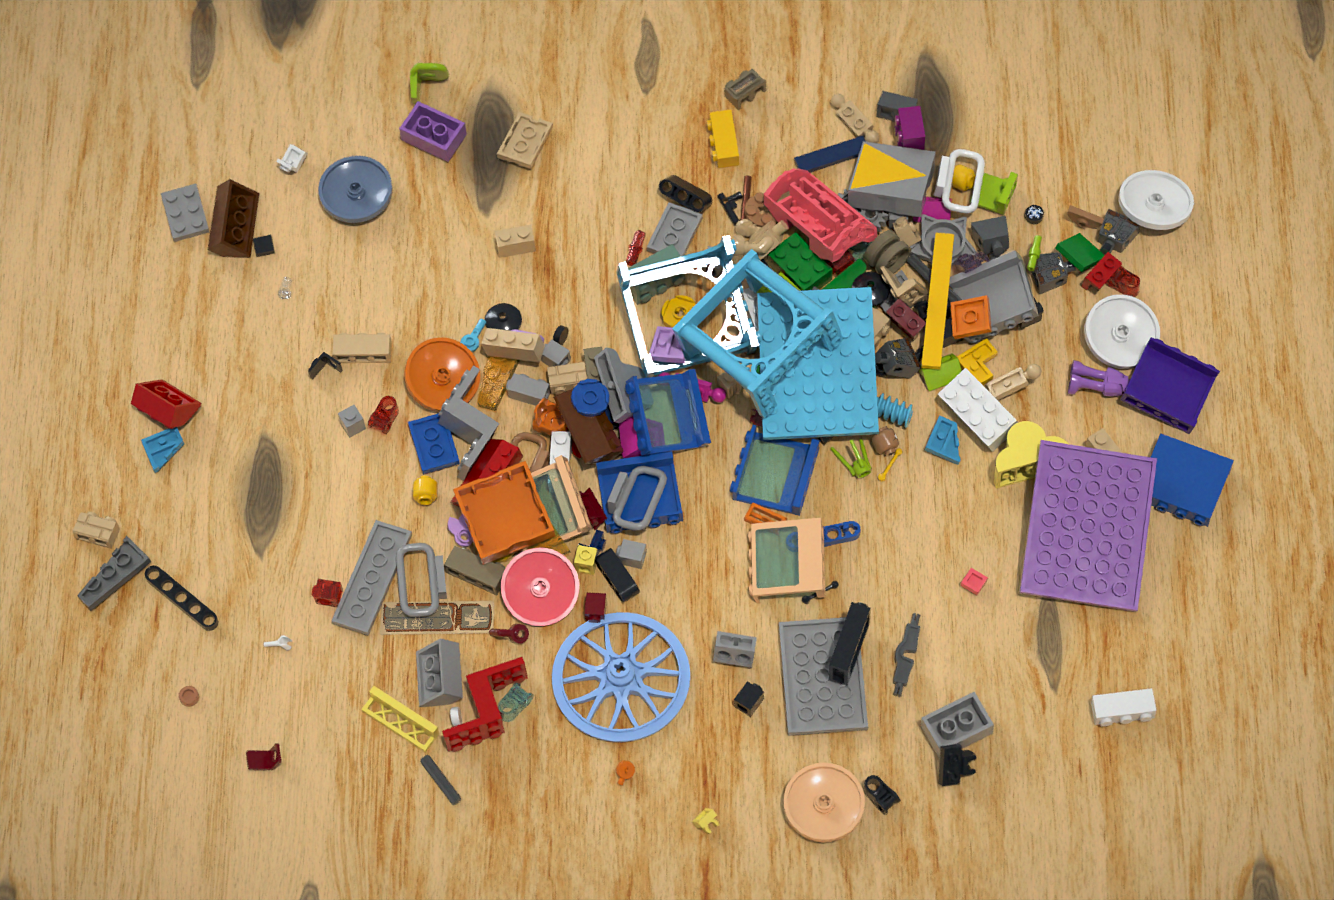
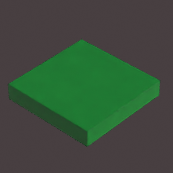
M1081 233L1057 243L1055 247L1058 252L1081 272L1097 265L1105 256Z

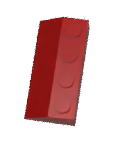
M490 439L461 486L477 479L490 477L500 470L518 464L523 458L519 447L503 439ZM454 495L450 502L459 507L457 499Z

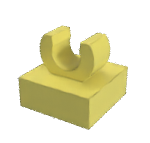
M705 808L691 821L696 828H702L706 833H711V830L708 828L710 822L714 826L719 825L718 821L714 819L717 814L713 809Z

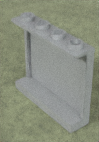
M1016 250L950 277L949 286L962 300L985 295L989 297L992 332L964 337L969 343H977L982 338L994 336L1002 330L1012 329L1017 324L1029 322L1039 316L1023 259Z

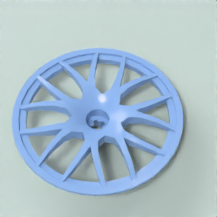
M628 612L605 614V620H601L600 623H590L587 621L580 625L565 639L559 648L552 670L554 696L560 710L568 721L587 735L611 742L635 741L646 738L663 729L679 713L687 698L690 686L688 657L678 638L658 621L647 616ZM628 623V645L626 652L621 655L614 653L612 650L608 624ZM632 624L644 626L653 631L633 648ZM605 625L606 650L586 638L585 635ZM657 635H660L670 646L664 653L649 662L641 663L636 661L641 651ZM579 640H582L604 659V663L599 666L589 665L569 653ZM674 652L679 671L655 668ZM568 658L586 672L563 678L566 659ZM620 666H623L624 671H620V673H617L616 668H620ZM647 676L679 677L675 693L653 689L645 685L642 680ZM587 680H597L600 682L599 687L591 693L572 700H568L563 684ZM630 695L639 696L648 705L656 718L638 726L629 707L628 700ZM614 696L617 701L616 709L609 728L592 723L593 716L605 698ZM649 696L673 699L667 708L659 714ZM595 700L587 719L582 717L572 706ZM622 709H624L634 728L614 729Z

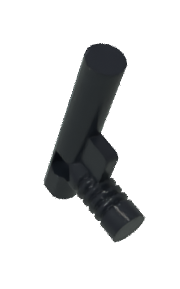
M739 191L736 194L725 197L724 193H720L717 197L733 225L736 226V223L740 220L733 209L737 208L735 201L743 198L742 194Z

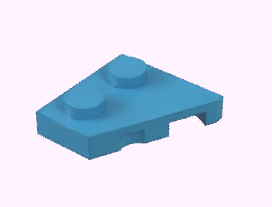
M939 415L924 450L958 465L961 459L958 450L957 423Z
M177 427L166 429L141 440L155 473L184 445Z

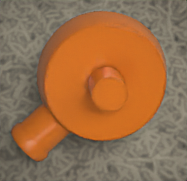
M623 760L618 763L616 767V773L619 776L617 784L624 785L625 779H629L634 775L635 767L632 762Z

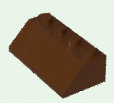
M231 179L217 186L208 244L209 251L221 257H251L260 193Z
M573 389L554 396L553 398L585 464L611 461L624 452L605 411L594 417L579 414L573 408L571 402Z

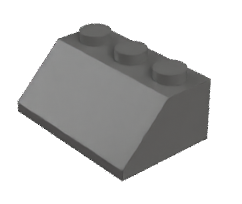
M440 638L416 652L419 707L450 705L462 699L459 643Z

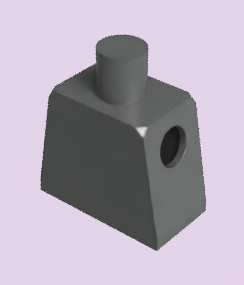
M1006 216L971 223L972 239L984 254L994 253V255L1000 256L1005 250L1009 249Z

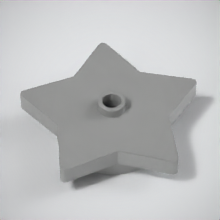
M923 214L920 236L922 240L910 246V256L914 254L920 259L929 261L932 266L935 233L954 234L951 268L957 262L977 259V251L965 237L967 218L938 220Z

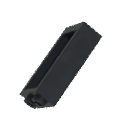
M851 602L829 663V680L846 686L849 684L870 625L871 608L864 603Z

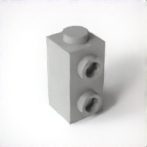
M514 373L512 379H508L506 384L509 398L535 406L543 398L548 399L551 393L549 383L542 379H532L525 374L519 375Z

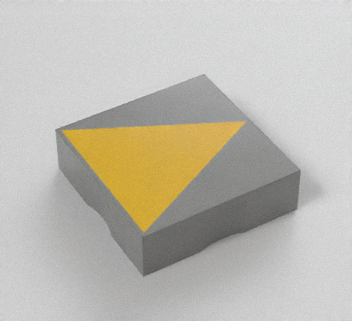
M863 141L848 189V204L854 208L883 210L895 214L921 217L926 202V192L931 184L935 169L936 152Z

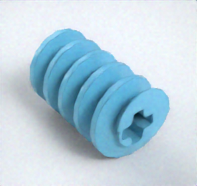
M884 393L877 397L878 417H881L884 413V420L891 416L892 423L898 419V425L901 426L905 422V428H907L913 415V404L905 408V401L898 405L897 398L894 402H891V396L885 400Z

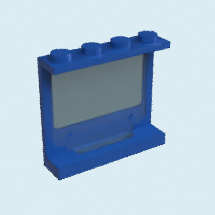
M695 369L687 370L682 374L641 379L633 376L626 381L625 389L627 394H629V408L633 413V427L637 432V446L641 451V455L701 448L711 443Z
M752 425L751 431H747L745 442H747L746 448L741 450V465L737 464L736 481L731 483L730 492L733 494V500L748 504L756 503L764 508L800 516L818 456L820 440L812 439L810 445L787 439L763 440V434L757 433L756 425Z

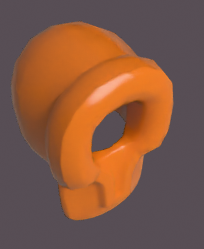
M543 398L534 410L535 419L532 422L534 431L538 433L544 432L552 436V431H569L556 402Z

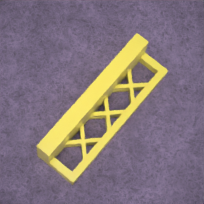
M373 686L369 691L371 697L361 709L362 712L426 753L440 734L438 727ZM375 701L381 705L382 711L372 712L369 708ZM394 713L397 715V722L389 723L386 721V714ZM411 724L414 732L404 733L401 725ZM426 734L430 738L423 745L418 742L417 735Z

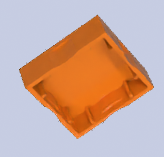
M526 461L500 470L490 477L477 479L453 489L483 565L555 537L554 528L541 502Z

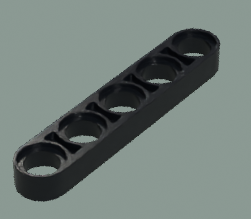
M155 565L149 566L145 570L147 582L207 631L217 628L219 623L217 615L165 571ZM153 571L159 572V576L156 579H150L149 574ZM165 583H172V589L168 591L162 589ZM180 594L187 596L183 602H178L176 598ZM195 605L200 606L201 608L198 613L193 614L190 612L191 607ZM207 617L214 618V622L211 625L204 624V620Z

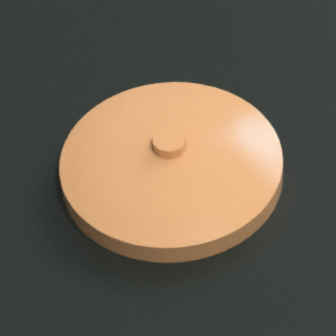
M832 763L809 765L798 771L791 778L785 789L784 811L786 818L797 833L809 840L832 842L842 839L855 830L863 817L865 797L862 786L850 771Z

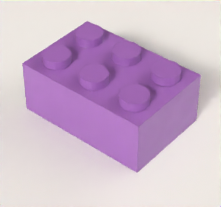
M419 101L399 128L402 141L449 162L467 135L464 122Z

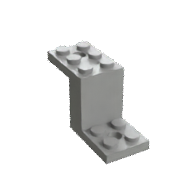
M474 365L470 371L466 370L461 381L459 384H456L451 392V396L449 399H446L438 414L440 416L438 422L440 425L472 444L457 468L460 471L457 477L462 481L467 477L499 425L498 422L463 401L480 371Z

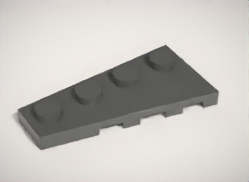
M128 536L123 539L124 543L120 548L114 550L111 559L100 567V572L97 576L92 577L77 595L90 611L151 563L149 557Z

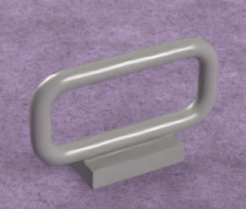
M648 466L636 467L632 470L629 477L627 473L620 472L607 501L609 513L613 514L614 522L622 528L639 531L646 528L651 522L667 482L666 474L662 470ZM639 474L657 476L659 482L644 519L639 523L623 520L621 514Z
M426 543L403 545L396 553L401 609L410 617L432 615L439 607V599H447L443 555L435 556L431 546ZM421 550L427 554L432 603L428 608L411 609L408 606L404 554L410 551Z

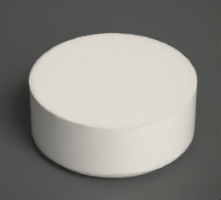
M451 708L450 715L453 726L462 724L460 708Z

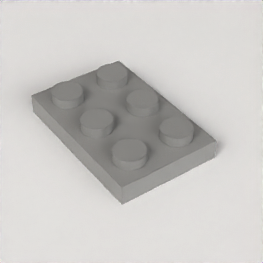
M196 184L161 193L174 242L210 232Z
M668 202L647 245V251L657 253L673 244L678 253L684 256L703 219V214Z

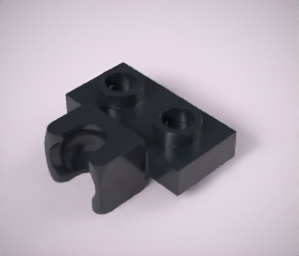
M960 744L941 746L938 784L942 787L960 784L961 774L963 776L975 774L976 770L971 769L968 763L976 760L977 756L970 750H962Z

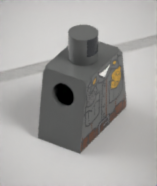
M1108 209L1098 238V242L1102 244L1100 251L1104 255L1107 252L1111 253L1113 250L1122 253L1138 235L1140 225L1128 217Z
M1060 253L1040 254L1039 259L1036 261L1035 270L1031 271L1038 293L1043 294L1066 284L1067 273L1076 271V267L1070 261L1063 262Z
M909 338L887 341L875 353V362L881 363L885 373L888 375L912 378L921 369Z

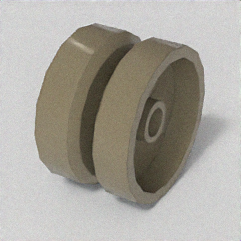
M887 230L876 237L865 251L864 260L871 267H875V271L880 275L883 274L880 269L882 266L895 274L906 263L911 254V248L904 241H900V237L892 230Z

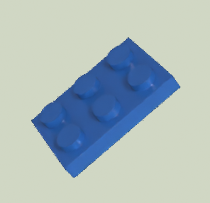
M438 414L408 422L423 474L460 464L451 431L438 423L440 419Z

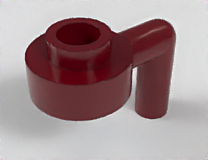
M513 624L509 629L492 628L489 630V634L496 637H509L513 643L521 644L528 639L529 630L523 624ZM520 630L522 631L521 637L518 636Z

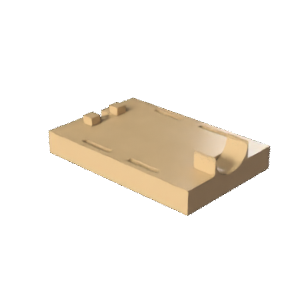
M519 112L497 153V158L508 163L514 162L521 168L523 166L531 169L553 128V123L542 119L535 121L533 116Z

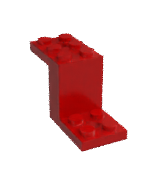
M523 657L466 675L469 691L479 718L442 730L448 752L460 751L464 746L470 744L477 745L485 739H495L505 733L503 721L492 690H502L507 685L519 684L528 678Z

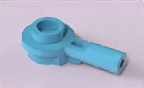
M479 319L472 333L465 335L461 339L460 343L465 345L471 352L476 351L479 347L478 336L486 321Z

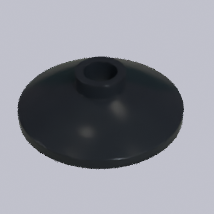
M866 272L854 280L852 288L874 285L871 287L872 306L881 304L889 295V284L878 273Z
M500 303L487 311L485 326L491 329L519 330L522 324V316L514 305Z

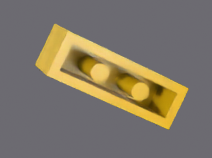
M732 111L710 112L707 128L708 131H712L709 139L710 145L714 146L715 151H712L713 162L717 161L718 168L739 166V152Z

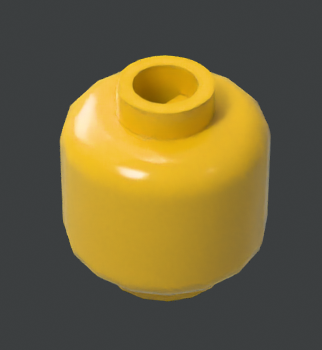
M960 164L956 165L951 186L962 191L973 188L976 176L974 170Z
M423 475L413 482V499L419 504L430 505L437 499L438 484L433 478Z

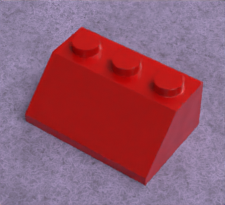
M160 379L136 383L131 405L135 406L138 411L148 414L151 419L164 424V427L174 429L175 427L183 426L201 407V402Z

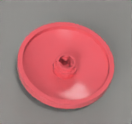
M532 548L521 552L509 562L502 576L501 594L505 606L516 619L532 626H548L564 619L574 608L579 595V579L572 563L561 553L548 548Z

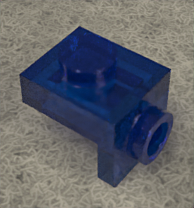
M596 530L590 546H587L597 549L596 556L599 555L600 550L603 551L605 548L604 532Z

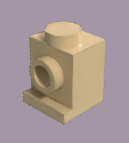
M906 216L900 217L896 222L892 223L896 234L900 237V241H904L909 247L922 240L912 221L908 222Z

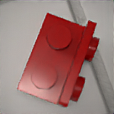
M1107 252L1085 277L1081 287L1086 291L1091 286L1101 289L1121 267L1122 262Z

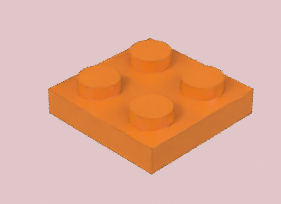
M987 295L951 302L952 331L955 339L992 332L990 303Z

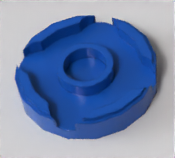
M596 379L580 381L574 387L571 394L573 408L583 416L594 417L600 415L609 404L607 387Z

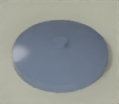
M349 156L334 162L323 173L318 187L320 201L326 212L340 221L349 223L364 222L379 215L389 204L393 190L391 177L387 169L380 162L366 156Z

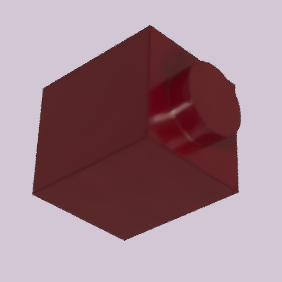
M587 592L584 613L585 621L600 623L601 620H605L607 609L606 593Z

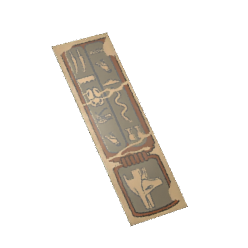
M439 601V607L435 613L421 617L406 615L401 609L400 602H383L381 606L380 635L489 633V630L494 626V601ZM408 602V606L411 609H423L430 607L432 602Z

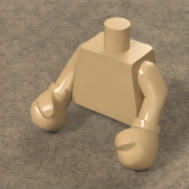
M748 219L738 221L735 226L737 235H734V238H732L736 244L734 256L747 254L752 249L758 254L760 260L763 259L781 243L784 232L788 230L787 224L782 220L777 224L774 221H770L763 227H757V224H753ZM743 237H750L749 241H744Z

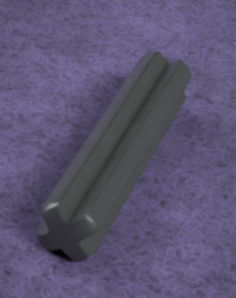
M429 755L420 759L421 764L451 804L456 805L461 801L460 795Z

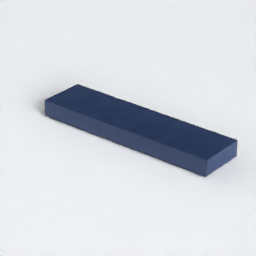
M859 136L795 157L794 162L797 169L807 170L811 173L857 158L863 141H866L863 136Z

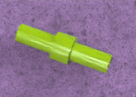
M1039 235L1034 237L1033 245L1029 250L1028 256L1030 258L1027 267L1029 271L1035 270L1036 261L1040 257L1042 237Z

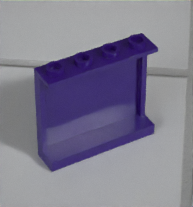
M1151 337L1120 400L1190 434L1197 423V418L1220 371L1213 365L1205 364L1196 357L1189 356L1181 352L1180 349L1166 345L1162 340Z

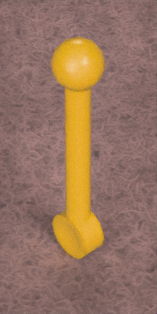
M901 448L896 449L895 455L884 472L878 475L880 482L885 481L889 469L897 457L903 453Z

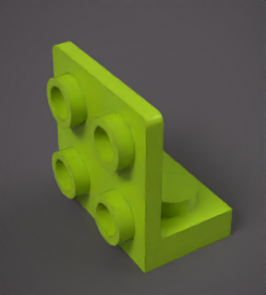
M1011 172L1009 178L1005 177V179L983 173L978 207L1004 215L1017 186L1018 174Z

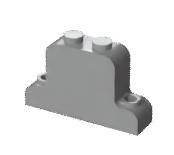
M606 347L594 359L601 382L607 387L609 392V407L613 420L616 423H622L627 418L633 416L629 408V394H627L625 389L626 381L633 376H637V379L645 378V374L640 367L622 363L618 353L614 349ZM648 385L639 386L644 411L653 404Z

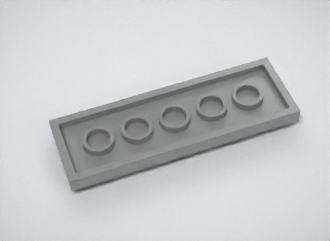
M375 520L331 620L332 624L369 635L397 571L396 553L400 547L409 543L412 531Z

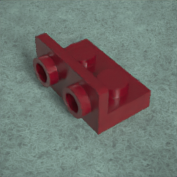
M897 299L886 311V315L891 318V321L913 341L919 336V332L926 325V322L901 299Z

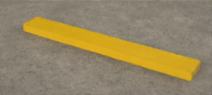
M935 233L921 368L941 370L954 234Z

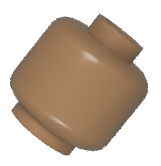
M887 426L880 428L879 434H874L871 438L878 454L885 453V456H889L895 453V448L899 446V440L894 430L887 428Z

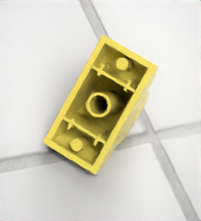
M1022 421L1016 423L1007 434L1006 448L999 453L996 459L994 474L996 489L1035 478L1041 440L1068 443L1060 437H1046L1044 430L1034 422Z

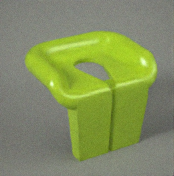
M417 63L410 70L411 99L414 105L418 101L420 102L421 81H440L449 77V72L445 65L439 63Z

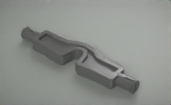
M916 613L912 614L911 623H908L906 626L904 639L896 649L895 662L897 668L893 684L896 685L893 695L896 697L898 690V697L902 696L903 687L907 686L914 665V660L905 657L903 654L917 652L920 614H917V617Z

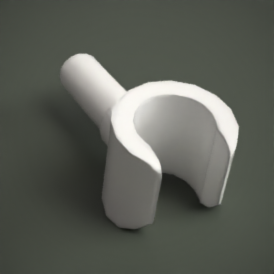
M283 635L276 641L264 642V647L281 646L285 650H290L291 646L287 643L292 642V640Z

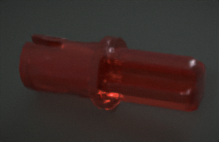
M641 230L635 232L632 243L628 246L629 252L625 261L629 266L637 263L639 254L643 251L642 245L646 234Z

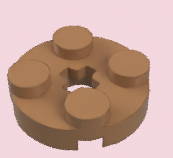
M759 192L748 199L744 208L746 219L752 221L753 224H757V227H763L770 221H774L775 224L778 223L769 209L764 206V193ZM759 209L765 210V211L767 212V214H766V213L760 214V213H759V212H760Z

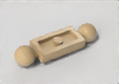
M833 95L831 104L835 108H840L836 113L858 137L865 135L866 142L878 143L879 134L876 131H870L874 128L873 124L851 100L845 104L843 95Z
M1031 364L1024 372L1019 367L988 382V391L997 400L1002 399L1028 386V378L1037 379L1040 377L1041 368L1037 364Z

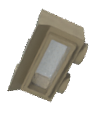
M753 68L749 71L745 70L735 81L730 80L725 85V97L737 110H740L741 100L746 97L750 101L753 100L755 91L758 88L763 93L766 92V80L762 79Z

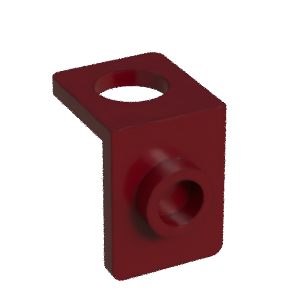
M275 743L269 751L248 750L246 752L248 769L274 770L281 762L279 743Z

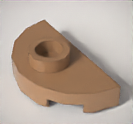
M1069 206L1068 216L1079 227L1097 228L1103 224L1104 218L1074 206Z

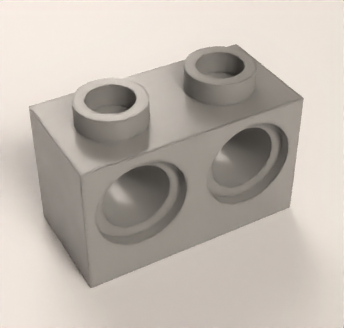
M718 631L713 662L752 668L757 637Z

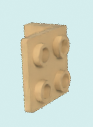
M884 266L880 268L883 272L882 278L892 287L890 291L896 299H901L910 307L929 294L926 288L914 278L904 281L901 285L896 275Z

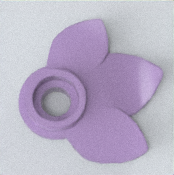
M463 514L458 520L450 517L448 529L454 535L456 543L462 547L470 546L473 539ZM461 536H465L467 540L461 539Z

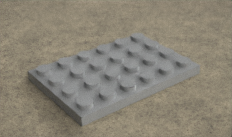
M846 617L779 622L788 736L868 730L861 650L848 686L829 680V663Z

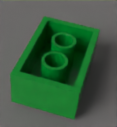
M796 232L767 254L768 265L777 274L782 272L801 291L812 290L813 287L820 290L832 280L833 269L810 250V246Z

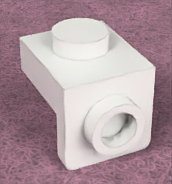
M290 144L282 160L278 158L276 162L281 164V169L289 173L291 170L298 172L308 153Z

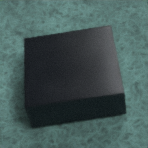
M271 235L253 238L257 257L275 253Z

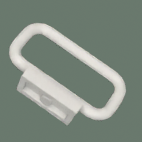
M964 149L954 150L949 157L942 156L934 196H942V203L947 209L960 213H972L977 209L985 167L983 157L979 153ZM959 156L974 159L978 163L972 200L969 206L953 204L949 200L955 162Z

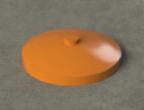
M432 338L419 344L407 359L404 370L406 387L414 400L421 406L440 412L442 405L446 399H449L456 384H459L464 372L466 370L470 371L473 365L479 368V364L474 354L462 343L450 338ZM480 371L474 384L463 399L466 403L477 392L480 383Z

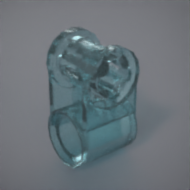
M519 683L514 684L498 703L501 718L505 722L513 721L530 704L534 697L532 693L522 689ZM505 708L512 709L510 712L503 711V709Z

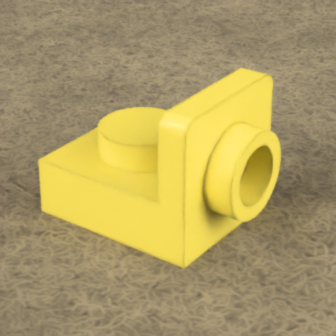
M578 546L574 560L576 572L595 575L596 548Z

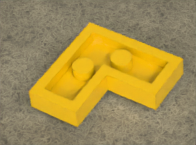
M987 338L957 356L960 367L963 370L966 368L982 385L993 379L994 375L984 363L996 357L998 351Z

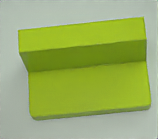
M951 353L942 357L941 370L921 368L919 373L924 377L927 389L932 391L948 385L962 370L958 358Z

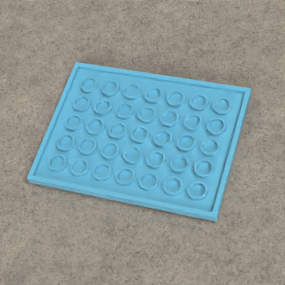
M871 287L800 291L821 308L825 309L828 307L833 311L843 339L840 345L830 352L825 348L820 338L808 348L805 355L800 356L795 361L793 367L787 370L777 383L770 387L777 406L772 414L768 415L765 419L762 417L763 440L879 434ZM773 292L757 293L758 323L761 342H759L760 358L769 356L779 350L788 340L793 328V314L790 307ZM800 312L797 317L803 316ZM801 322L798 327L806 329L810 322ZM760 364V373H762L766 369L764 364Z

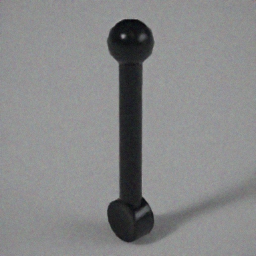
M833 581L831 585L825 587L826 591L837 588L839 583ZM817 594L803 596L802 602L808 604L811 599L817 597Z

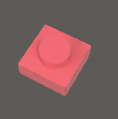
M971 568L962 580L961 586L978 595L988 581V577Z

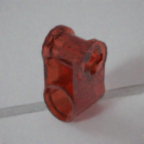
M1122 266L1105 283L1108 287L1124 295L1136 297L1139 294L1140 278Z
M385 396L380 400L377 408L369 418V428L374 427L381 430L385 435L389 432L399 413L394 397ZM389 405L393 406L391 409H385Z

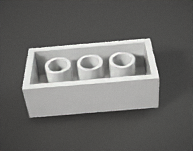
M966 368L938 393L940 398L992 452L1007 439L1010 428L1018 423Z

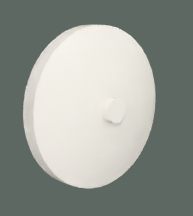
M1157 170L1140 171L1130 175L1122 183L1118 198L1122 211L1130 220L1140 226L1155 230H1168L1182 225L1189 219L1194 206L1193 194L1182 180L1172 174Z
M1112 295L1100 300L1090 310L1084 325V335L1090 351L1101 362L1114 368L1130 369L1136 367L1151 337L1160 339V327L1155 314L1144 302L1128 295Z

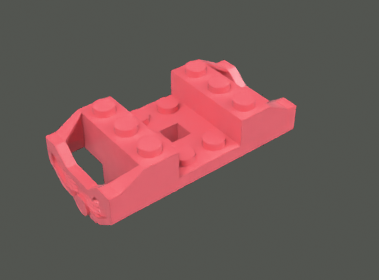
M793 168L783 172L764 193V206L769 209L774 219L778 223L781 220L784 221L788 229L796 226L809 237L810 250L821 259H827L833 263L839 260L850 247L861 241L870 243L877 237V227L807 170ZM790 191V196L777 202L782 194Z

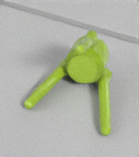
M862 439L859 442L863 458H861L854 441L850 440L857 458L853 462V468L834 447L830 448L848 468L853 477L864 478L871 473L872 467L868 461Z

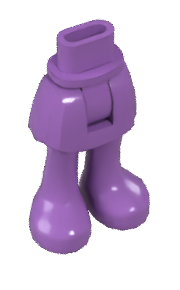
M1073 360L1068 394L1073 395L1080 388H1087L1102 392L1104 396H1121L1130 379L1122 372L1108 367L1106 371H1101ZM1080 376H1088L1103 380V382L1083 378Z

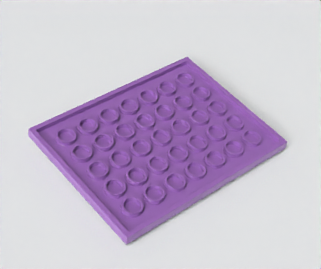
M1041 440L1019 593L1137 612L1157 458Z

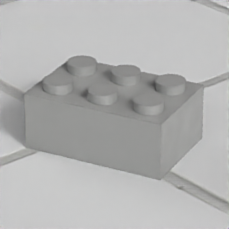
M975 692L921 718V728L939 759L941 746L960 744L963 749L993 734L994 729L992 720Z

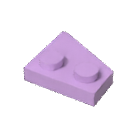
M657 326L649 354L651 353L652 361L685 364L682 348L672 330L673 327Z

